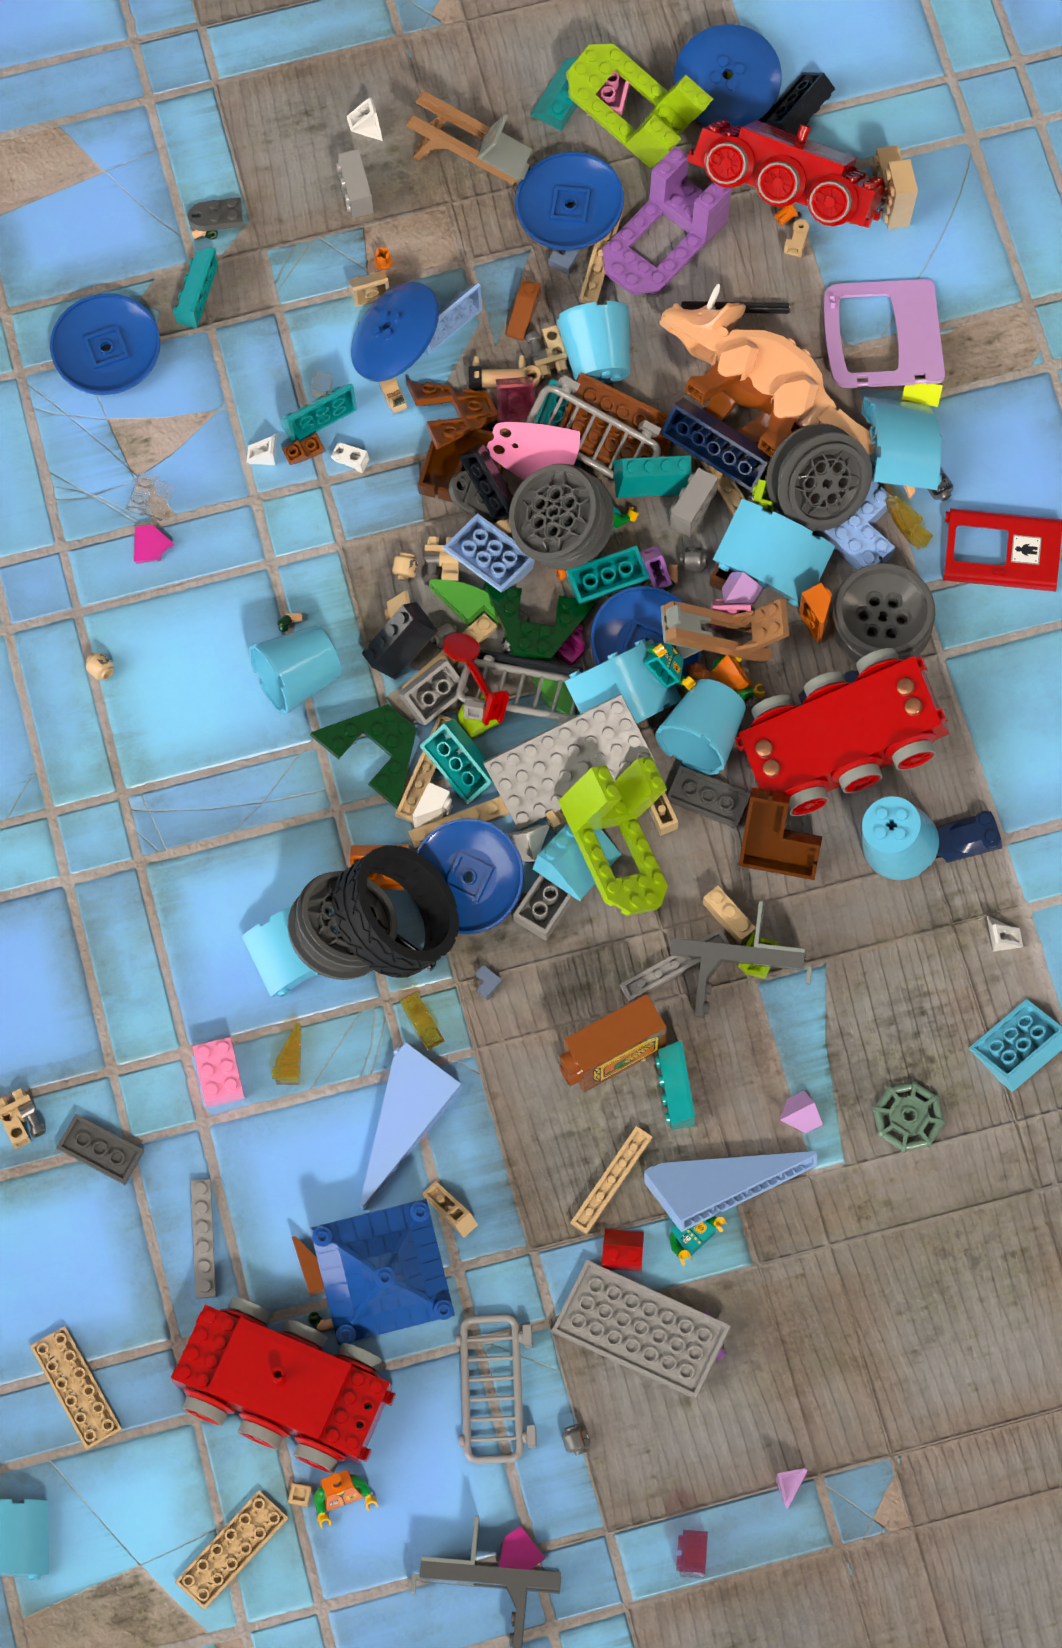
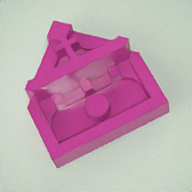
M154 525L135 527L134 562L140 564L152 562L155 559L160 561L163 553L168 548H172L174 543Z
M582 625L577 627L571 637L565 641L562 648L555 654L568 665H573L584 653L585 642L583 641Z
M519 1526L504 1537L500 1546L501 1555L498 1567L531 1570L543 1562L545 1557L524 1529Z

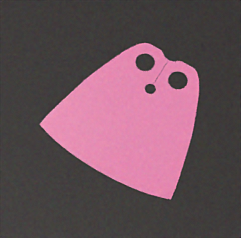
M501 422L494 426V438L488 442L487 448L490 451V456L514 475L525 480L530 474L545 466L552 464L574 465L580 445V431L535 423ZM502 428L509 429L511 436H501L500 430ZM512 444H518V448H513ZM501 445L504 447L505 452L497 454L494 452L493 447Z

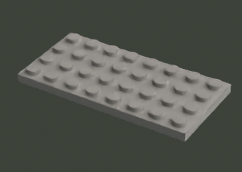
M619 694L484 761L483 764L515 825L520 830L546 817L545 813L551 810L553 812L560 810L561 807L558 800L590 768L607 765L615 782L636 759L652 756L654 762L656 761L622 694Z
M586 1260L552 1329V1333L697 1400L731 1326Z

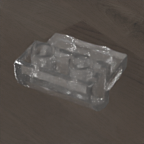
M147 473L139 474L125 509L141 516L145 514L162 521L175 486L159 480L160 477Z

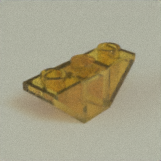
M417 992L399 1000L409 1023L427 1051L445 1042Z

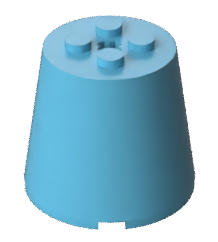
M607 301V305H597L596 302L586 303L567 309L559 314V318H556L575 381L581 372L606 385L621 381L630 375V314L627 304L617 301Z
M317 625L254 644L249 648V657L254 673L258 672L262 681L259 685L269 702L280 714L289 713L342 674L336 648L326 633Z
M700 679L696 681L697 684L686 693L656 731L655 738L662 751L667 756L672 757L673 755L680 760L681 766L698 773L713 775L723 770L727 763L746 710V705L740 695L725 684L711 679Z
M885 797L874 802L865 812L862 822V850L871 868L885 878L907 880L920 875L928 866H931L939 849V835L932 819L915 805L900 797ZM893 825H896V827H894V830L889 829Z

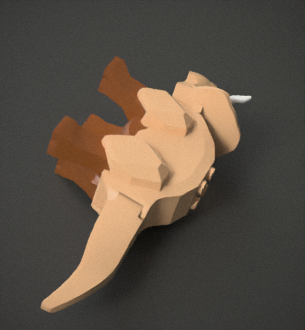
M720 284L716 285L708 304L702 308L688 310L683 309L678 303H674L672 308H668L663 312L659 322L660 325L677 336L692 356L706 361L712 366L704 376H691L685 387V392L702 405L710 399L707 407L703 408V410L722 422L725 421L737 404L763 411L752 422L736 431L757 443L758 448L771 458L778 446L796 430L808 425L824 423L837 426L855 438L866 449L871 460V454L874 453V444H871L870 431L855 422L841 409L836 410L834 401L825 392L822 373L811 358L810 353L805 349L801 350L798 348L795 341L791 338L786 339L784 336L765 330H734L745 312L746 305L727 303L722 309H715L714 305L719 294ZM903 486L910 499L915 494V487Z

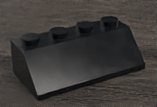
M802 72L760 122L797 135L800 124L807 125L809 123V119L831 97L835 87L825 73Z
M484 444L475 445L458 458L493 520L509 519L510 506L514 495L511 494L506 480L502 478L498 465L493 462L489 449Z
M417 602L403 604L364 649L362 655L372 668L393 679H397L438 630Z

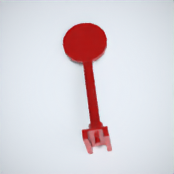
M463 633L448 635L443 643L444 652L450 658L466 663L486 698L487 704L482 718L484 725H488L490 720L495 719L498 723H502L510 695L507 690L491 692L474 662L479 656V643L473 637Z

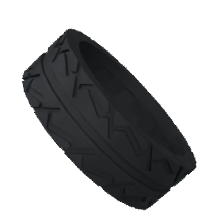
M385 845L372 850L341 873L333 892L335 920L348 947L365 965H369L371 969L386 976L407 978L441 959L442 955L445 956L452 949L459 930V914L456 910L458 908L448 883L444 881L445 878L438 869L412 849L397 845ZM369 873H379L393 879L413 898L424 922L425 943L422 951L404 947L394 941L379 925L371 911L367 896Z

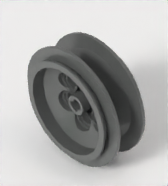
M824 423L808 425L790 434L774 452L766 476L768 496L777 511L788 519L811 531L829 530L850 519L864 503L871 486L872 464L863 445L841 428Z

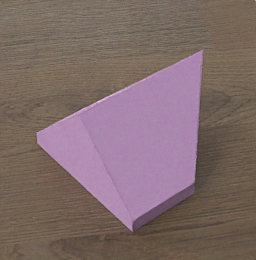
M732 572L722 587L724 603L755 604L764 588L744 572Z
M805 1091L786 1100L780 1117L782 1122L805 1134L823 1125L815 1102Z
M802 1468L777 1473L776 1482L785 1508L788 1509L808 1471L807 1469Z

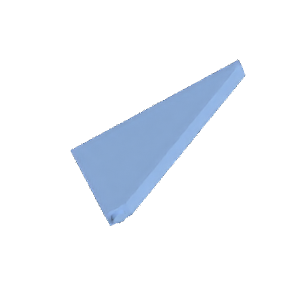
M406 1042L403 1046L399 1045L393 1053L395 1056L391 1065L360 1200V1207L363 1210L367 1208L462 1089L461 1083Z
M809 1151L660 1163L644 1171V1181L678 1229L683 1232L816 1167L817 1153Z

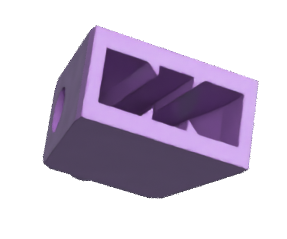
M653 546L641 551L640 555L650 576L652 586L662 589L672 585L659 548ZM655 572H661V575L656 577Z

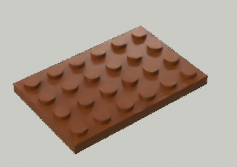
M582 372L578 375L576 382L580 383V386L572 395L635 430L644 420L661 428L658 436L652 439L661 448L660 457L666 456L671 441L660 433L669 415ZM568 401L558 427L566 428L576 408L575 404ZM579 408L570 427L571 430L580 431V440L593 415L582 408ZM595 417L579 451L593 457L609 423ZM612 425L596 459L610 465L625 432ZM628 434L616 460L633 458L641 441ZM644 443L637 458L652 457L654 453L653 448Z

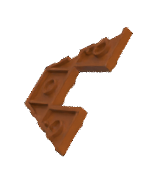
M407 379L406 385L416 406L452 402L459 418L427 421L426 428L436 449L498 419V412L488 392L474 391L467 388L461 391L452 389L450 385L433 384L431 382L420 384Z

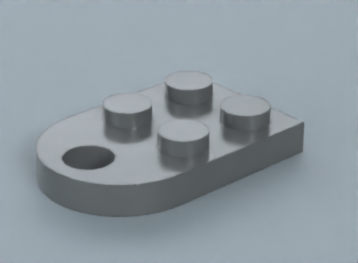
M241 197L212 200L194 205L188 212L189 225L198 231L243 227Z
M463 471L455 474L449 483V494L455 505L473 516L478 513L492 523L493 518L468 473ZM457 481L462 485L461 490L457 488Z

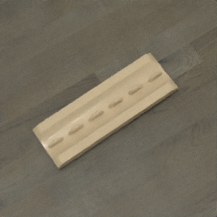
M65 1326L30 1346L86 1450L122 1430Z
M258 1491L180 1575L175 1583L205 1610L289 1518Z

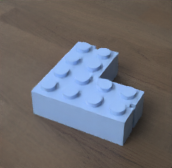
M871 481L870 490L864 503L850 519L835 528L825 531H814L818 536L832 543L835 546L834 550L856 570L872 564L886 563L894 555L895 546L872 526L892 507L894 498L882 487L878 489L879 484Z

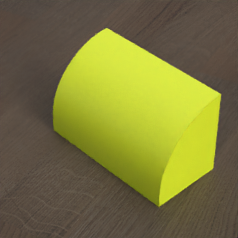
M943 383L905 385L902 400L938 407Z

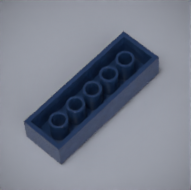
M684 397L674 404L660 433L662 436L753 492L754 485H758L759 479L765 480L771 457L759 449L757 443Z

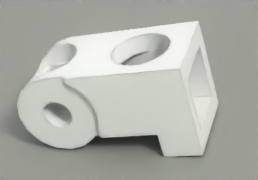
M337 443L331 455V458L337 463L355 468L360 473L364 472L370 460L367 451L343 443Z

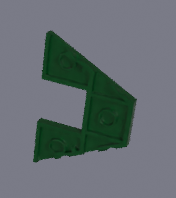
M484 583V589L487 590L491 606L494 607L497 620L505 632L504 636L510 644L512 655L550 662L556 652L562 648L565 641L575 632L579 624L584 621L596 603L588 601L579 604L575 598L559 595L555 624L550 626L518 620L522 588L511 586L505 591L500 592L489 583Z
M387 704L311 732L310 736L338 760L362 734H365L391 756L390 760L368 785L398 809L417 731L415 726Z

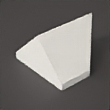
M369 97L347 115L351 132L383 141L376 109L372 98Z
M279 432L264 440L248 445L246 463L275 465Z
M538 825L507 834L515 843L523 861H536L549 826Z
M986 915L993 952L1023 947L1020 928L1011 927Z

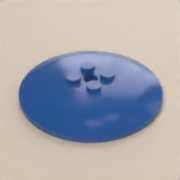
M733 24L713 26L696 34L682 49L674 70V85L687 75L713 98L706 109L694 119L704 126H708L721 119L731 122L730 125L734 127L738 125L745 126L755 120L759 121L774 106L782 82L780 61L772 45L756 31ZM731 71L733 76L730 79H725L723 73Z
M583 152L557 153L536 163L526 173L524 180H521L515 200L517 217L524 231L534 241L545 247L561 251L583 249L601 241L617 225L624 207L623 187L614 169L602 159ZM569 202H574L575 206L573 208H567L566 204Z
M407 282L397 285L382 294L366 311L357 326L351 346L353 366L362 377L375 382L392 379L409 369L425 352L435 334L439 320L438 299L429 287L419 282Z
M96 294L75 302L62 313L51 334L50 352L56 370L68 384L85 393L112 395L133 388L152 371L160 352V334L150 312L137 301L118 294ZM104 345L111 346L109 351L101 350Z
M648 586L628 588L610 597L597 612L591 627L590 644L596 664L599 665L608 661L607 656L618 652L620 655L636 647L635 643L644 638L647 641L652 639L654 643H664L661 606L671 601L684 602L668 591ZM702 651L683 659V676L691 677L685 669L686 664L694 665L695 662L699 663ZM678 683L674 684L676 689L682 686Z
M457 819L434 829L419 845L416 852L438 869L454 895L458 908L456 910L459 914L458 934H476L492 929L504 921L517 905L524 883L522 858L512 839L497 826L479 819ZM467 872L474 874L473 881H465V874Z

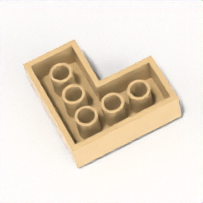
M898 145L877 148L876 155L873 156L874 164L871 165V172L873 176L883 178V183L885 184V191L880 202V207H883L884 210L882 213L883 222L887 223L888 230L909 227L918 194L911 160L901 159Z

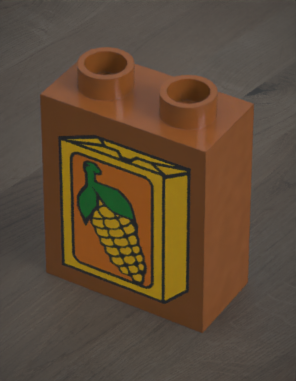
M646 994L564 1039V1053L558 1056L561 1062L559 1069L570 1087L579 1083L583 1092H586L641 1062V1060L656 1054L659 1049L666 1047L667 1027L649 996Z

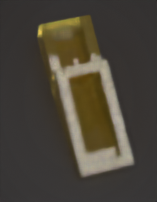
M896 495L886 498L885 502L889 513L903 536L916 549L925 548L933 535L920 525L923 517Z

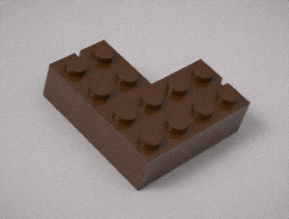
M477 429L439 449H436L431 440L418 483L419 494L433 498L438 495L439 499L453 502L449 494L450 480L455 474L465 470L458 457L475 445L484 444L487 447L488 442L494 438L493 432ZM501 445L493 447L494 452L497 454L505 452L504 447ZM492 458L493 462L498 465L500 474H502L504 467ZM457 481V488L459 489L460 482Z
M753 787L738 866L815 880L823 836L785 829L791 795L775 791L772 795L769 794L770 790Z

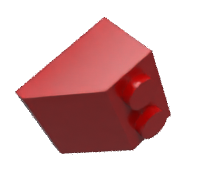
M604 1229L602 1267L612 1270L642 1272L644 1232Z

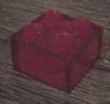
M533 377L496 379L499 421L528 418L535 403Z
M683 1530V1535H679L677 1550H681V1556H677L676 1571H680L681 1577H705L708 1532Z

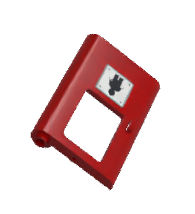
M950 508V512L946 511L945 523H948V536L943 581L1056 592L1062 538V519ZM958 526L1007 531L1006 564L1000 566L955 561L956 528Z

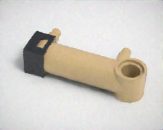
M524 355L519 356L518 369H482L479 356H474L473 366H469V389L474 391H482V388L525 387L534 390L541 384L539 368L533 365L526 367ZM529 376H535L536 378H534V379H529L528 377H529Z

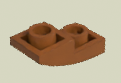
M317 434L302 442L297 440L282 449L290 465L303 462L326 451Z
M697 662L694 665L686 664L685 669L692 677L698 680L711 679L719 681L718 678L712 676L713 673L705 669V665Z

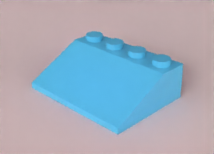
M567 823L537 855L533 870L580 901L596 883ZM601 829L594 830L595 836L611 868L621 857V853Z
M1026 999L970 1046L969 1049L1000 1083L1013 1092L1062 1050V1026Z

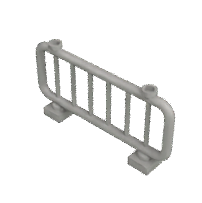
M565 375L559 378L557 386L547 385L540 391L526 423H534L547 394L552 392L560 396V399L547 425H551L563 399L576 405L566 429H570L579 408L593 414L580 440L579 450L595 417L609 423L592 459L580 453L579 450L576 459L614 479V471L611 470L613 461L616 460L628 434L641 441L633 458L638 457L644 443L653 448L654 453L652 457H660L661 455L659 444L652 439L658 436L661 428L644 420L639 424L637 430L572 395L578 390L580 383ZM613 425L625 433L607 468L595 460Z
M490 655L484 656L483 660H474L477 667L484 668L482 675L484 679L488 669L503 671L497 692L502 691L507 672L521 674L514 704L508 703L506 711L559 720L558 724L575 716L576 704L574 700L570 714L555 712L562 682L570 679L569 675L494 662L495 659ZM465 663L456 695L460 701L465 703L464 718L482 721L487 703L485 699L480 698L482 692L480 688L476 698L464 694L470 673ZM525 675L540 678L532 708L517 705ZM544 679L559 681L551 711L536 709Z
M508 1314L467 1317L460 1325V1334L455 1335L456 1347L460 1346L463 1435H459V1447H464L465 1457L473 1464L515 1462L521 1458L524 1452V1444L527 1443L529 1449H537L535 1425H528L527 1431H523L520 1343H523L525 1349L533 1348L531 1325H523V1331H520L516 1318ZM508 1322L512 1328V1336L468 1338V1327L471 1324ZM512 1340L513 1356L469 1358L468 1342ZM513 1360V1376L469 1378V1362ZM514 1380V1396L470 1398L469 1382ZM514 1400L515 1416L471 1418L470 1402ZM515 1420L516 1436L471 1438V1422ZM516 1440V1451L513 1454L475 1456L472 1453L471 1442Z

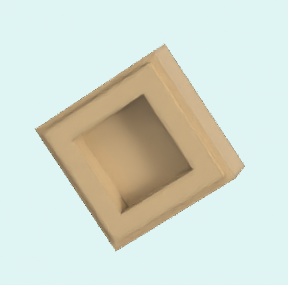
M292 1483L288 1504L308 1507L312 1486Z

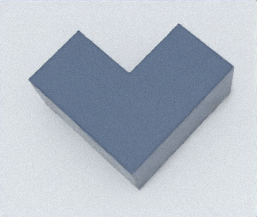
M553 251L548 259V265L569 274L579 257V251H566L564 255Z
M484 965L475 974L476 978L483 983L478 988L477 994L487 1001L501 985L502 979Z

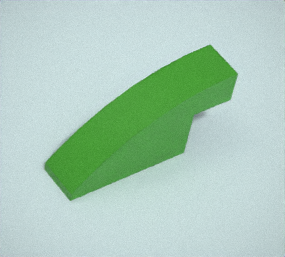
M431 579L429 581L430 590L467 626L472 624L484 612L497 624L499 623L495 615V609L491 606V600L486 591L452 580Z
M531 676L535 687L538 688L540 678ZM544 679L540 695L552 708L559 681ZM562 682L555 712L570 714L573 700L565 682Z

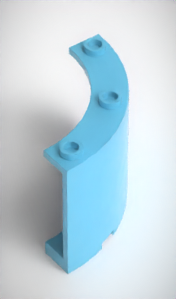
M864 396L861 415L864 416L867 423L871 424L869 430L871 444H874V453L871 454V480L880 483L937 490L942 479L940 474L942 435L939 432L938 422L933 410L926 404Z
M742 499L713 560L724 571L728 572L730 569L735 572H744L757 581L764 589L768 587L787 598L789 604L798 607L801 601V593L818 584L835 546L823 537L812 535L813 531L774 511L770 513L765 511L762 506Z
M644 638L635 643L636 647L620 655L618 652L607 656L608 661L583 673H580L578 670L570 674V679L564 682L579 712L582 713L622 694L637 724L680 702L681 698L675 685L665 688L644 665V661L649 655L647 647L654 644L653 640L646 641Z
M292 906L269 917L271 921L263 926L259 923L242 936L271 997L278 995L279 997H284L298 984L314 975H320L302 962L291 945L288 934V915Z
M0 1499V1577L26 1576L28 1580H40L41 1576L49 1574L48 1500L24 1499L22 1502H12V1499Z

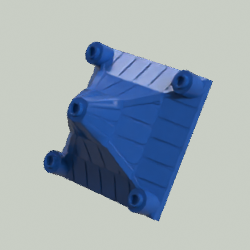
M427 1199L310 1227L338 1345L343 1343L351 1344L356 1340L440 1319L447 1320L455 1316Z

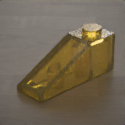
M300 1023L295 1024L275 1061V1067H272V1079H275L276 1085H300L302 1029Z

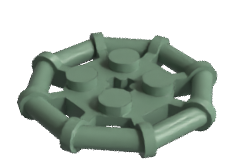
M917 1081L886 1087L885 1093L872 1109L879 1133L878 1137L894 1145L903 1153L907 1150L923 1147L930 1148L942 1127L946 1125L939 1095L928 1091L917 1084ZM911 1091V1095L904 1098L897 1095V1093ZM915 1093H919L920 1095L928 1099V1101L923 1102L915 1096ZM893 1097L895 1102L890 1109H885V1105ZM930 1105H933L935 1118H931L928 1113ZM912 1112L914 1120L907 1121L904 1113ZM882 1114L889 1116L890 1126L885 1128ZM928 1123L935 1124L926 1136L923 1131ZM894 1130L901 1134L903 1141L892 1136L889 1132ZM920 1135L922 1140L907 1143V1137Z

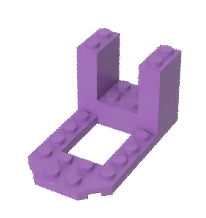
M676 146L652 169L649 201L603 248L605 275L633 296L641 295V293L659 294L728 221L732 188L720 187L713 182L705 191H702L687 180L688 155ZM663 214L689 234L656 268L633 251L631 247Z

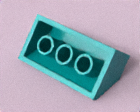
M577 58L565 59L530 114L532 117L560 131L563 130L578 106L569 98V84L566 77V72Z
M213 247L196 251L194 258L190 260L189 274L186 273L185 286L179 292L178 299L180 301L178 306L175 305L173 311L177 324L198 328L219 265L216 250Z
M690 455L626 458L613 461L616 498L679 495L682 488L688 486V479L692 474Z
M637 546L588 562L577 568L566 570V579L573 596L579 604L650 580Z
M455 718L441 725L420 745L422 750L467 805L494 785L483 764L488 759Z
M678 1041L659 1049L658 1056H655L656 1067L661 1069V1075H658L660 1087L664 1086L665 1092L661 1094L663 1106L667 1105L668 1112L665 1113L666 1124H670L671 1130L693 1127L695 1125V1112L682 1041Z

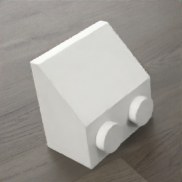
M428 783L413 814L414 828L442 819L450 814L453 807L451 805L450 791Z

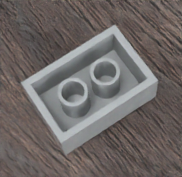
M359 149L337 154L338 161L335 162L337 176L341 182L343 197H345L347 212H351L352 218L373 214L372 196Z
M700 468L697 469L696 473L693 472L690 475L688 486L682 488L679 494L680 499L677 503H673L669 511L671 513L669 518L671 520L670 528L688 537H691L716 496L718 489V477Z
M440 659L397 693V695L417 722L426 725L458 699L456 691L460 677L447 660ZM465 687L464 694L469 691L467 687Z
M539 875L513 914L514 922L547 941L575 898L542 875Z

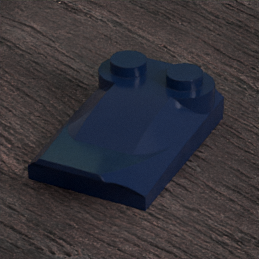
M982 811L975 816L936 826L939 835L937 855L941 856L946 863L1002 849L1000 833L991 811Z

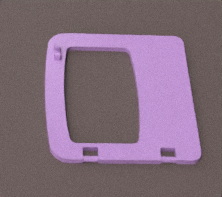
M932 280L841 283L827 288L824 295L825 338L832 378L838 386L842 388L881 387L920 383L938 384L944 381L945 370L935 286ZM888 296L893 307L897 330L898 369L882 372H848L840 335V300L853 297ZM925 375V379H915V376ZM868 378V382H857V379Z

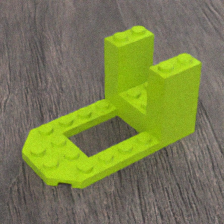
M589 44L566 72L569 84V98L650 169L681 140L679 136L713 100L687 75L667 91L615 44ZM614 71L655 106L637 130L595 95Z
M652 756L636 759L615 782L607 765L592 767L558 800L604 903L609 906L614 905L621 909V913L626 916L659 909L668 888L666 880L637 821V818L667 791ZM619 826L640 874L615 879L594 830Z

